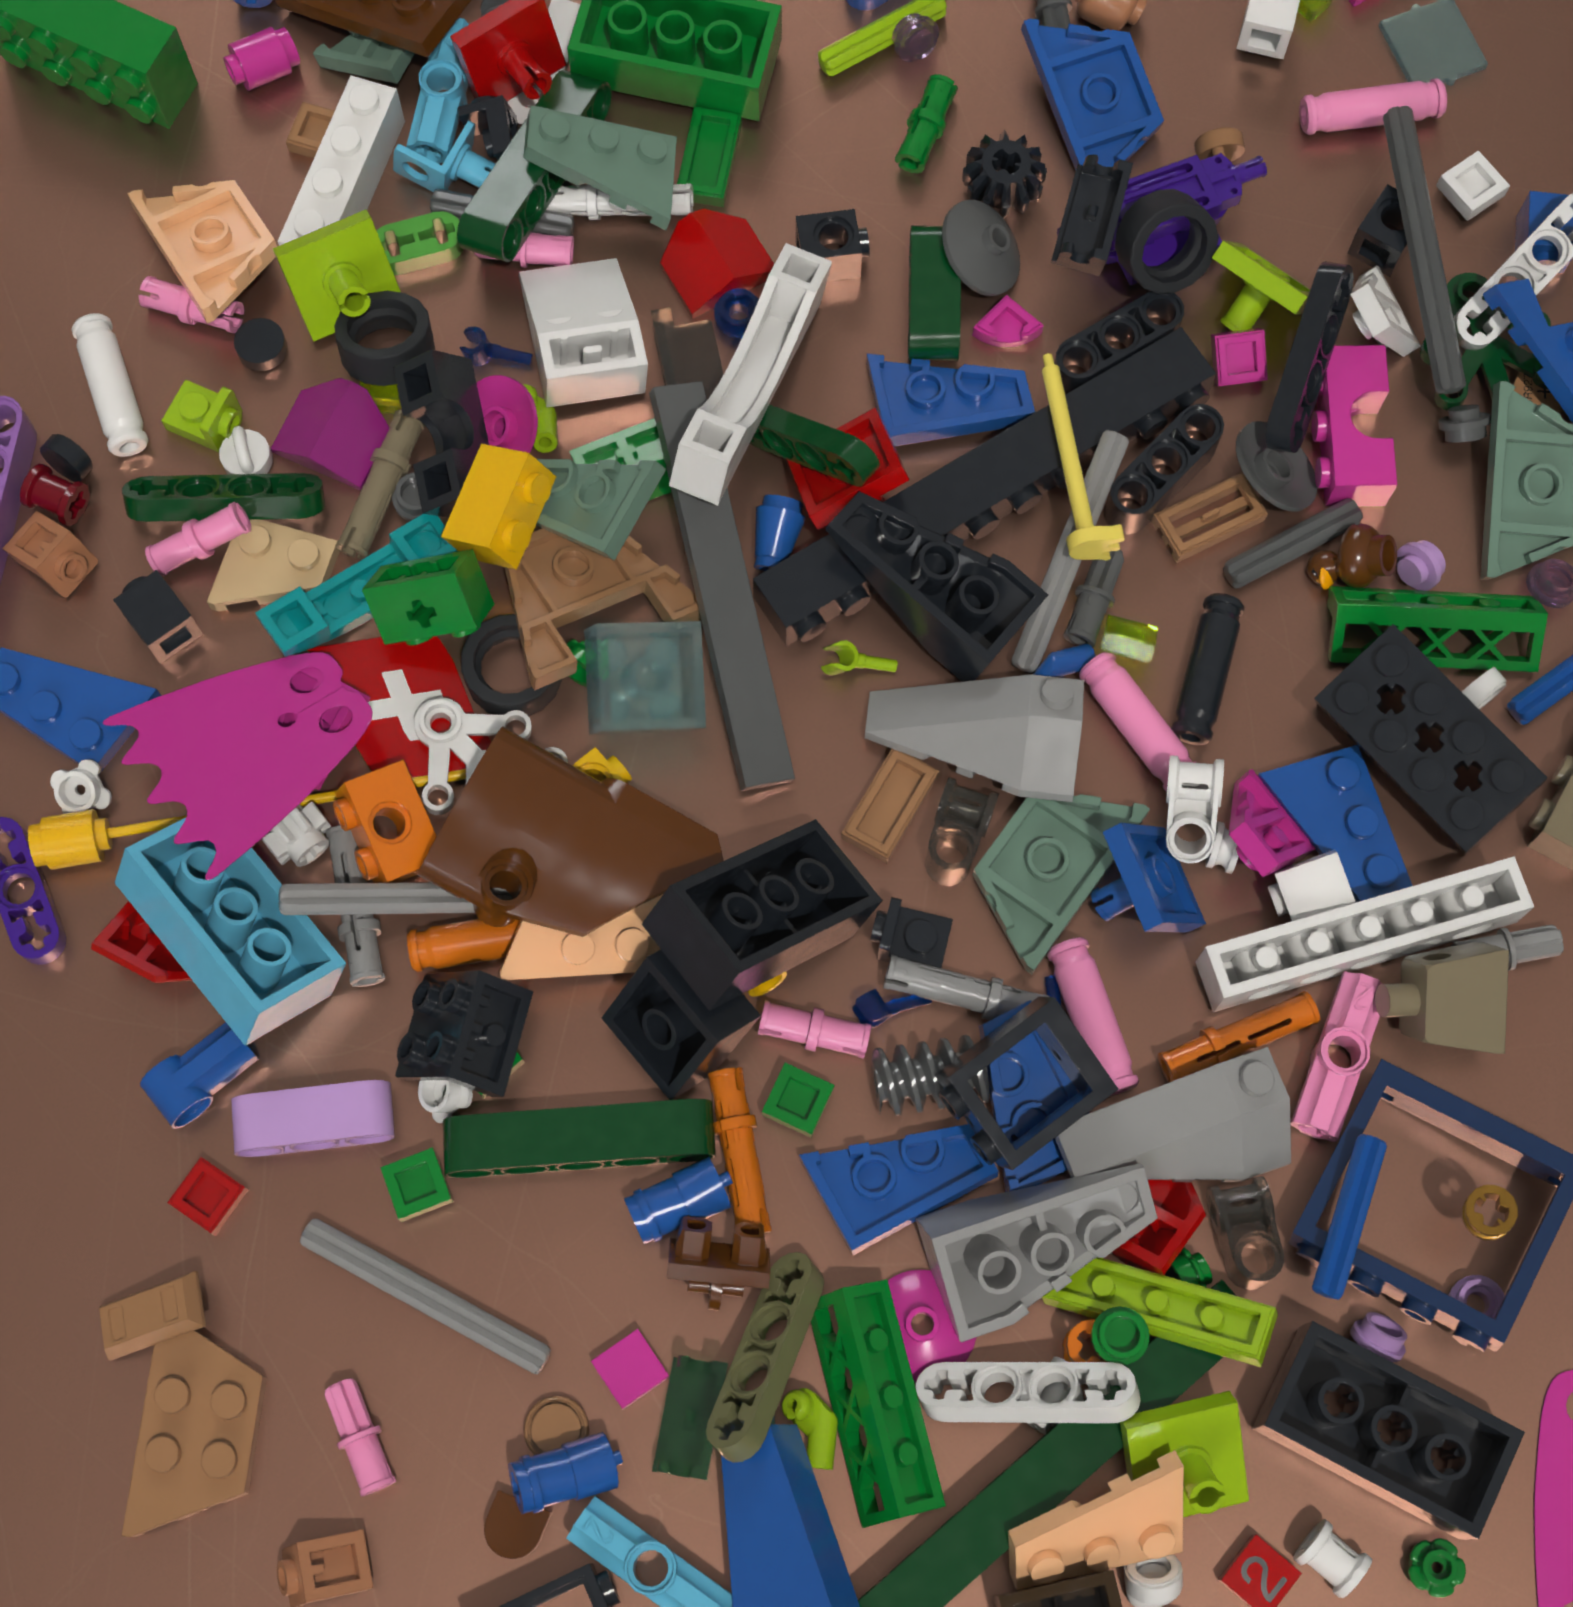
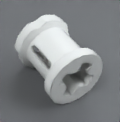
M1324 1519L1306 1536L1298 1547L1293 1559L1300 1566L1304 1564L1311 1566L1334 1586L1332 1592L1339 1598H1345L1367 1573L1373 1559L1366 1553H1356L1332 1532L1333 1525Z

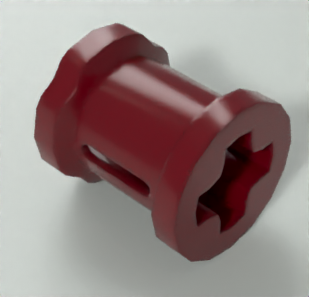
M40 463L28 472L20 490V502L22 505L33 509L38 506L57 515L59 522L66 526H72L78 522L86 511L90 499V491L87 484L80 481L71 483L54 475L49 466Z

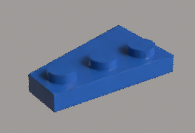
M867 353L866 365L876 408L886 425L894 446L1010 428L1035 413L1026 374L1023 370L964 364L959 369L930 366V360L913 358L911 364L884 361V355Z
M0 648V712L77 765L85 759L97 762L101 769L100 773L135 730L133 726L127 725L107 726L103 724V721L112 715L162 696L156 688L14 650Z
M1358 745L1258 774L1261 781L1313 844L1319 855L1332 850L1337 851L1356 902L1413 886Z
M1031 1000L980 1025L981 1040L1031 1003ZM1036 1030L986 1066L993 1117L1010 1143H1013L1078 1093L1077 1088ZM1055 1138L1014 1170L1002 1167L1006 1192L1040 1185L1068 1170Z
M969 1124L905 1135L904 1139L872 1145L866 1142L848 1146L849 1149L822 1154L816 1151L799 1155L803 1167L852 1255L916 1222L917 1217L932 1213L998 1177L999 1173L994 1163L988 1165L973 1147L970 1138L975 1133Z

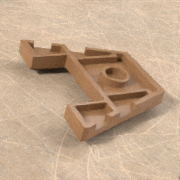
M542 528L532 533L530 543L522 556L517 570L504 567L529 680L534 691L576 673L578 661L559 634L557 628L644 593L669 630L673 632L701 620L695 593L680 582L681 575L667 564L660 567L641 552L642 545L630 536L626 539L614 561Z

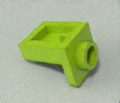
M185 379L161 422L166 430L219 453L223 440L225 438L229 439L233 428L241 425L243 410L233 390L223 386L219 393H216Z

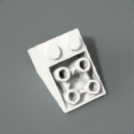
M617 258L519 272L546 407L645 393L648 361L638 317Z

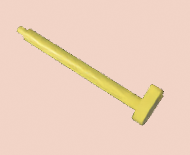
M1047 353L1043 355L1045 367L1042 369V375L1076 531L1067 536L1068 552L1071 558L1077 560H1110V551L1120 550L1119 542L1125 540L1121 524L1114 526H1094L1060 369L1058 365L1054 364L1053 355Z

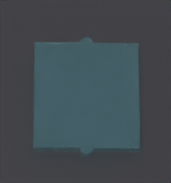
M1439 0L1422 7L1414 4L1410 11L1380 21L1379 28L1408 82L1422 81L1426 83L1431 79L1438 78L1443 83L1452 86L1456 79L1485 70L1488 65L1454 0Z

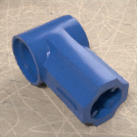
M225 1022L182 1056H170L155 1065L142 1078L140 1087L170 1126L177 1129L199 1117L211 1105L213 1101L212 1095L259 1059L249 1045L245 1046Z

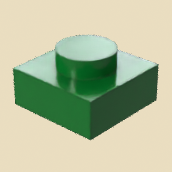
M785 1062L764 1105L762 1116L812 1138L835 1085Z
M433 1147L380 1167L398 1220L401 1222L454 1202L436 1150Z

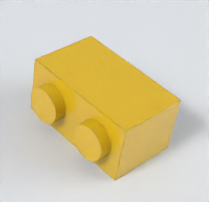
M481 444L441 538L458 551L473 549L477 560L480 562L517 570L522 556L530 543L531 535L543 507L549 499L557 476L530 453Z

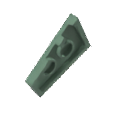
M531 105L527 116L524 159L577 186L586 183L610 195L608 202L624 210L630 205L651 216L650 223L667 230L672 210L676 136Z
M537 459L557 477L536 526L615 561L666 469L656 460H640L639 465H621L617 460H599L598 464H576L571 459Z

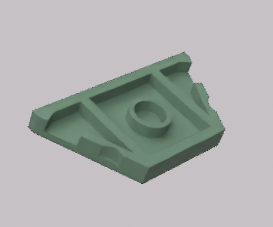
M1499 381L1493 385L1480 580L1493 579L1573 546V424L1565 422L1560 413L1543 403L1536 405L1514 391L1516 386L1506 381Z
M1083 794L1073 796L1072 802L1026 798L979 861L972 875L1025 971L1031 975L1035 972L1049 949L1053 947L1114 862L1103 831L1119 823L1140 825L1150 810L1146 805L1133 803L1132 806L1101 802V797Z

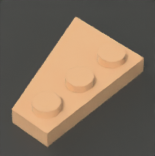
M1174 1450L1156 1459L1160 1468L1133 1481L1130 1480L1127 1473L1108 1482L1111 1491L1082 1505L1071 1500L1009 1530V1571L1016 1590L1050 1584L1059 1580L1106 1571L1111 1568L1159 1559L1183 1552L1184 1466L1177 1452Z

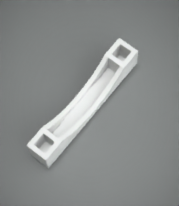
M786 243L767 278L750 322L728 368L709 399L696 410L679 442L669 486L718 506L821 304L832 261Z

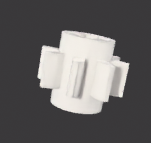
M310 802L304 808L299 804L268 835L263 837L262 841L281 865L292 859L296 866L302 867L313 862L325 852L329 846V840L324 834L332 827L314 802Z

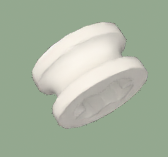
M1217 822L1213 851L1206 858L1205 867L1212 869L1215 865H1222L1226 873L1232 874L1239 856L1236 851L1237 844L1230 837L1229 830L1226 829L1224 822Z

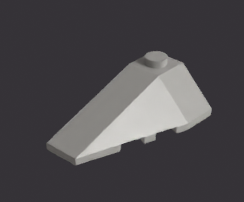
M1022 675L870 691L865 739L921 760L934 757L957 766L956 773L972 779L976 773L1003 783V791L1019 797L1072 802L1083 721L1084 680L1041 675Z
M1266 1047L1221 1062L1086 1114L1055 1139L1071 1178L1141 1163L1145 1168L1148 1180H1172V1182L1222 1180V1182H1242L1291 1164L1290 1097L1269 1048Z
M1140 1163L967 1200L917 1217L916 1221L930 1270L960 1342H964L1015 1324L1030 1313L1027 1308L1053 1289L1056 1292L1060 1291L1072 1282L1070 1276L1096 1257L1105 1258L1158 1219L1145 1168Z

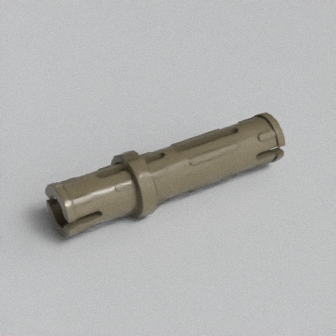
M402 410L395 411L394 418L381 447L375 448L371 455L370 461L373 462L370 473L362 487L346 527L336 544L339 551L350 557L355 558L357 552L359 560L369 555L368 552L390 505L396 485L401 477L409 474L412 467L409 464V459L421 432L425 428V425L416 418L406 416L404 419Z

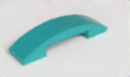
M422 514L389 533L390 543L310 591L305 593L299 586L255 612V614L284 657L300 653L337 638L373 618L362 589L381 566L459 551L441 538L445 528L441 519L435 515Z

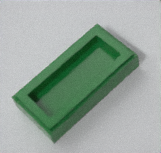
M694 106L677 184L693 185L694 203L724 207L742 127V114Z

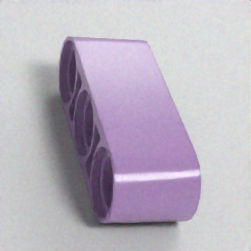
M355 1081L244 1094L231 1099L234 1155L238 1157H261L375 1144L390 1141L395 1137L391 1082Z

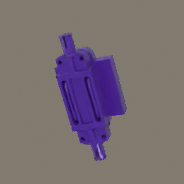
M1222 153L1201 161L1198 155H1194L1130 178L1106 264L1119 263L1115 250L1117 228L1126 211L1141 197L1156 190L1176 189L1196 200L1211 215L1217 225L1228 208L1239 205L1242 196V184L1267 175V167L1265 162H1263V158L1256 156V158L1233 165ZM1179 216L1162 222L1150 234L1144 245L1143 262L1147 266H1159L1172 260L1182 250L1188 239L1190 221L1184 216ZM1220 236L1218 238L1217 249L1222 243ZM1119 263L1129 285L1137 284L1138 282Z

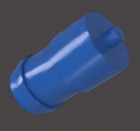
M707 1157L672 1173V1177L644 1190L639 1188L633 1191L634 1194L624 1198V1201L643 1244L653 1240L657 1242L663 1239L662 1236L679 1229L681 1221L685 1216L707 1219L731 1208L732 1206L724 1187L733 1184V1181L728 1171L718 1175L710 1157Z
M603 1432L561 1445V1448L531 1457L529 1454L520 1456L519 1460L508 1464L511 1487L521 1514L529 1512L535 1514L542 1512L545 1507L571 1499L578 1501L617 1489L619 1480L616 1466L623 1464V1460L619 1450L612 1451L610 1443Z

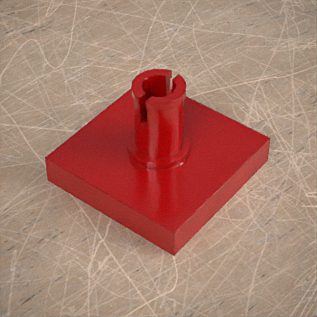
M509 0L450 36L474 98L488 95L495 97L503 95L506 101H509L523 92L529 99H538L540 96L533 88V85L536 84L545 95L552 85V77L550 75L567 65L545 0Z
M876 407L836 428L863 441L875 453L880 462V467L863 486L851 485L787 459L808 515L818 530L827 526L859 491L884 502L886 500L882 495L910 480Z

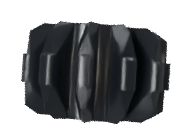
M1005 130L1000 134L999 141H995L985 134L980 141V148L971 147L967 154L966 167L963 168L962 181L965 186H968L967 196L969 200L982 201L992 208L1000 209L1003 219L1009 215L1010 208H1014L1021 214H1024L1029 207V201L1037 202L1041 197L1042 183L1046 179L1047 168L1044 163L1040 162L1042 156L1040 147L1026 148L1027 140L1025 134L1016 141L1009 140Z

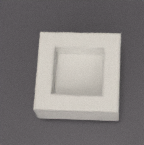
M1479 150L1442 174L1436 185L1467 221L1503 198L1510 187L1507 181Z

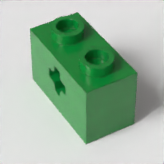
M473 549L383 565L362 589L385 645L404 641L407 645H418L428 641L433 636L450 633L453 637L470 635L481 627L482 621L495 605Z

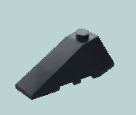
M860 491L825 529L928 653L962 682L976 680L1049 595L1009 560L994 553L987 557L964 546V539L951 533L944 537L920 526L916 517Z

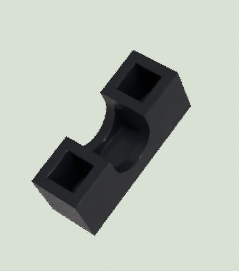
M431 349L393 368L403 416L416 418L421 421L430 431L435 443L436 455L413 464L423 514L449 518L480 445H489L472 359Z

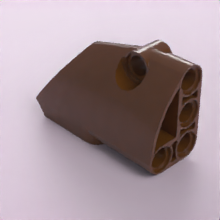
M502 726L448 815L420 867L418 876L459 899L464 898L471 902L477 917L487 925L505 927L517 919L584 937L624 913L664 894L670 885L723 862L724 859L717 833L619 779L605 778L599 781ZM490 889H504L511 894L513 899L505 901L498 899Z

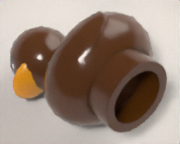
M1362 523L1350 525L1343 534L1338 555L1328 550L1317 551L1310 557L1307 563V573L1313 582L1320 584L1326 590L1339 578L1347 586L1359 589L1369 586L1378 577L1391 576L1395 571L1397 564L1396 542L1391 535H1380L1370 525Z

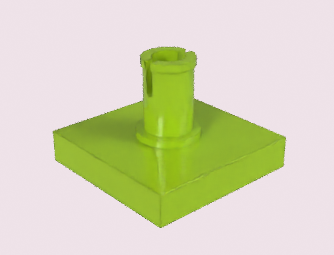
M366 209L273 248L313 342L335 333L334 325L340 312L350 317L360 316L365 313L371 302L370 296L367 295L368 293L380 291L401 292L372 218Z
M1222 241L1212 259L1241 277L1242 281L1246 283L1225 316L1221 318L1220 322L1232 331L1251 329L1270 300L1278 302L1294 314H1303L1311 289L1242 243Z
M1230 1391L1135 1413L1131 1418L1120 1422L1126 1470L1131 1481L1160 1468L1156 1459L1174 1450L1177 1452L1184 1466L1183 1517L1200 1513L1210 1514L1220 1508L1249 1501L1238 1402Z

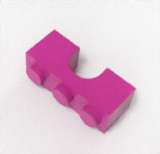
M1385 345L1334 346L1317 398L1318 411H1314L1311 425L1313 441L1320 442L1321 457H1318L1316 460L1315 483L1317 488H1324L1325 506H1332L1346 498L1353 499L1357 506H1386L1397 487L1394 439L1368 437L1358 431L1351 420L1352 416L1358 414H1378L1389 393Z

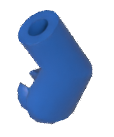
M1089 644L1054 651L1045 658L1032 675L1063 678L1066 675L1080 672L1090 660L1096 657V654Z

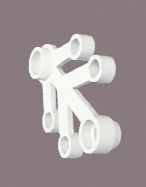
M434 698L422 704L416 712L414 728L418 739L429 747L428 784H426L422 791V801L425 809L431 814L443 815L449 812L454 805V791L448 784L450 750L466 765L467 784L486 750H481L469 736L496 735L502 726L506 728L509 722L518 720L526 726L525 731L519 736L528 740L532 732V723L529 716L520 710H512L505 715L465 714L457 702L448 698ZM437 718H445L451 723V727L444 733H437L431 728V724ZM556 747L544 749L568 763V758L561 749ZM434 790H443L448 794V800L444 804L437 806L430 803L428 796Z

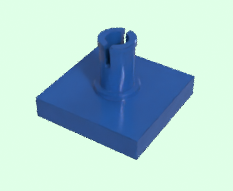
M1119 823L1103 831L1121 878L1092 891L1091 898L1093 903L1101 900L1104 902V904L1095 907L1101 918L1109 921L1115 916L1135 907L1145 932L1189 933L1206 924L1179 860L1173 857L1167 848L1165 827Z

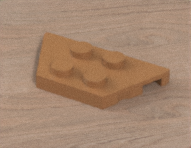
M196 1330L155 1344L153 1347L122 1536L124 1537L141 1536L146 1534L147 1531L175 1520L185 1519L214 1505L223 1504L249 1494L267 1377L228 1353L227 1350L204 1337Z

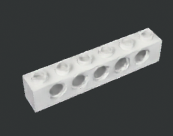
M1514 856L1206 946L1195 963L1212 1011L1216 1012L1342 975L1345 971L1352 972L1517 923L1534 908V904Z

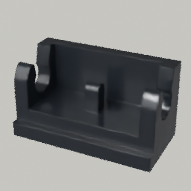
M1093 154L1085 158L1083 166L1078 164L1076 167L1051 263L1100 276L1108 259L1133 163L1118 160L1114 163L1113 167H1106L1098 164V155Z

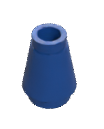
M770 494L763 497L762 505L756 507L755 569L765 572L790 557L806 520V517L802 515L804 506L802 502L781 495Z

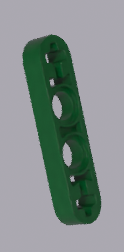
M770 404L749 443L757 448L858 487L863 486L880 467V462L875 453L859 438Z
M307 473L145 476L127 482L122 488L126 515L130 519L143 522L189 521L194 518L200 521L228 507L232 502L240 504L249 520L309 518L319 514L326 507L322 480L316 475Z

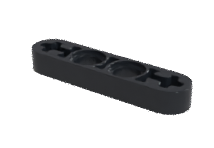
M1325 261L1318 267L1268 418L1265 436L1267 447L1270 449L1296 453L1304 441L1350 300L1354 280L1353 269L1350 265Z

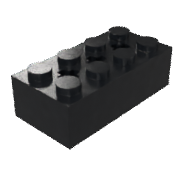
M1394 624L1314 698L1316 704L1359 746L1465 855L1542 786L1548 778ZM1388 690L1391 694L1396 690L1403 693L1404 695L1401 698L1403 711L1395 714L1392 709L1387 714L1381 712L1379 708L1382 706V699L1380 697L1382 693ZM1427 728L1430 732L1433 728L1441 731L1442 734L1439 737V742L1442 748L1437 752H1433L1430 747L1425 752L1417 749L1416 746L1420 742L1418 732L1421 729ZM1464 765L1467 770L1471 766L1479 769L1480 773L1477 781L1481 785L1480 788L1472 791L1469 786L1463 791L1456 788L1454 784L1458 780V775L1455 770L1458 767Z
M817 819L670 885L643 921L642 926L710 1011L852 938L883 900Z
M1314 1321L1298 1328L1252 1427L1256 1432L1459 1540L1479 1539L1525 1434L1524 1431ZM1336 1391L1340 1394L1337 1402L1343 1404L1344 1409L1343 1412L1330 1414L1326 1409L1328 1404L1324 1403V1396ZM1389 1419L1392 1422L1389 1430L1396 1432L1395 1440L1383 1442L1379 1436L1381 1432L1377 1431V1424L1379 1421ZM1442 1447L1444 1451L1440 1457L1448 1460L1447 1468L1436 1469L1433 1466L1434 1460H1431V1450Z

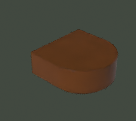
M498 1490L484 1525L486 1542L491 1550L501 1557L508 1559L523 1558L531 1554L540 1544L553 1512L544 1509L542 1512L535 1514L533 1512L521 1514L514 1496Z

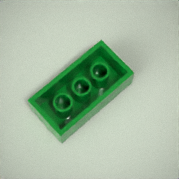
M0 0V55L6 61L19 68L28 66L40 71L47 79L59 86L65 87L69 84L83 90L92 100L102 105H108L110 102L119 106L140 122L149 124L153 121L170 129L198 85L177 28L115 0Z
M582 0L567 48L570 72L606 81L610 84L612 91L693 108L696 106L742 114V118L760 121L782 40V5L758 0Z

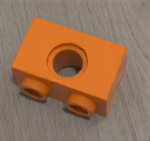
M404 760L344 782L335 792L337 800L333 802V808L341 828L344 831L351 830L359 849L354 852L355 860L363 878L366 881L372 879L373 883H398L418 875L420 867L437 835ZM385 816L391 819L397 828L396 838L385 839L379 836L374 829V817Z

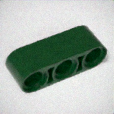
M911 225L908 360H912V358L935 361L959 360L961 279L954 272L946 256L942 239L943 226Z

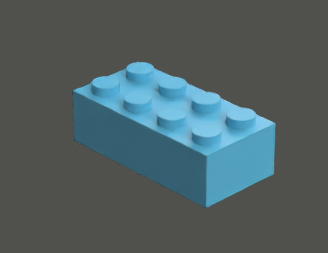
M184 818L125 848L115 884L246 1046L331 996L346 962L307 915H283L280 913L278 896L282 884L252 847L218 876L211 880H206L205 875L216 854L215 845L210 841L175 844L174 837L182 827L186 819Z

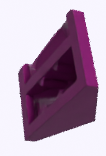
M337 378L300 391L270 449L276 455L361 491L373 465V462L370 461L371 455L375 448L381 447L389 430V425L366 388L353 381Z

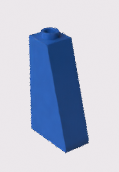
M774 1415L761 1448L751 1458L743 1462L733 1463L721 1455L733 1607H860L797 1424H775Z

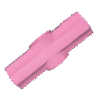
M1347 971L1342 973L1319 1041L1311 1051L1310 1067L1291 1120V1126L1298 1129L1301 1133L1316 1139L1332 1142L1338 1140L1360 1073L1370 1059V1044L1380 1017L1375 1005V993L1377 987L1382 984L1380 980L1363 973ZM1335 1044L1345 1048L1351 1057V1067L1342 1068L1335 1065L1329 1058V1045Z

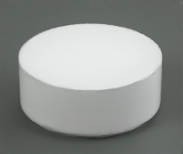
M1493 667L1473 681L1462 693L1480 710L1506 687L1507 680Z

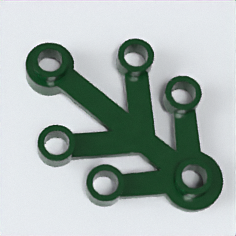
M1462 273L1449 281L1447 288L1453 318L1469 300L1462 291H1469L1475 294L1487 281L1485 277L1476 273ZM1488 306L1475 319H1471L1466 315V318L1470 321L1468 327L1470 335L1474 336L1478 332L1487 335L1482 327L1497 311L1495 309L1492 311L1490 306ZM1543 312L1548 326H1551L1550 318ZM1500 313L1502 318L1504 319L1506 316ZM1512 323L1507 326L1509 329L1514 327ZM1498 336L1483 349H1466L1461 357L1466 385L1458 392L1459 397L1452 399L1445 394H1439L1435 391L1434 400L1441 409L1446 411L1451 407L1463 405L1468 395V385L1480 366L1491 399L1493 397L1494 384L1499 381L1510 383L1504 364L1531 377L1538 387L1542 389L1548 388L1537 374V371L1543 366L1535 355ZM1425 338L1420 348V357L1426 364L1431 366Z

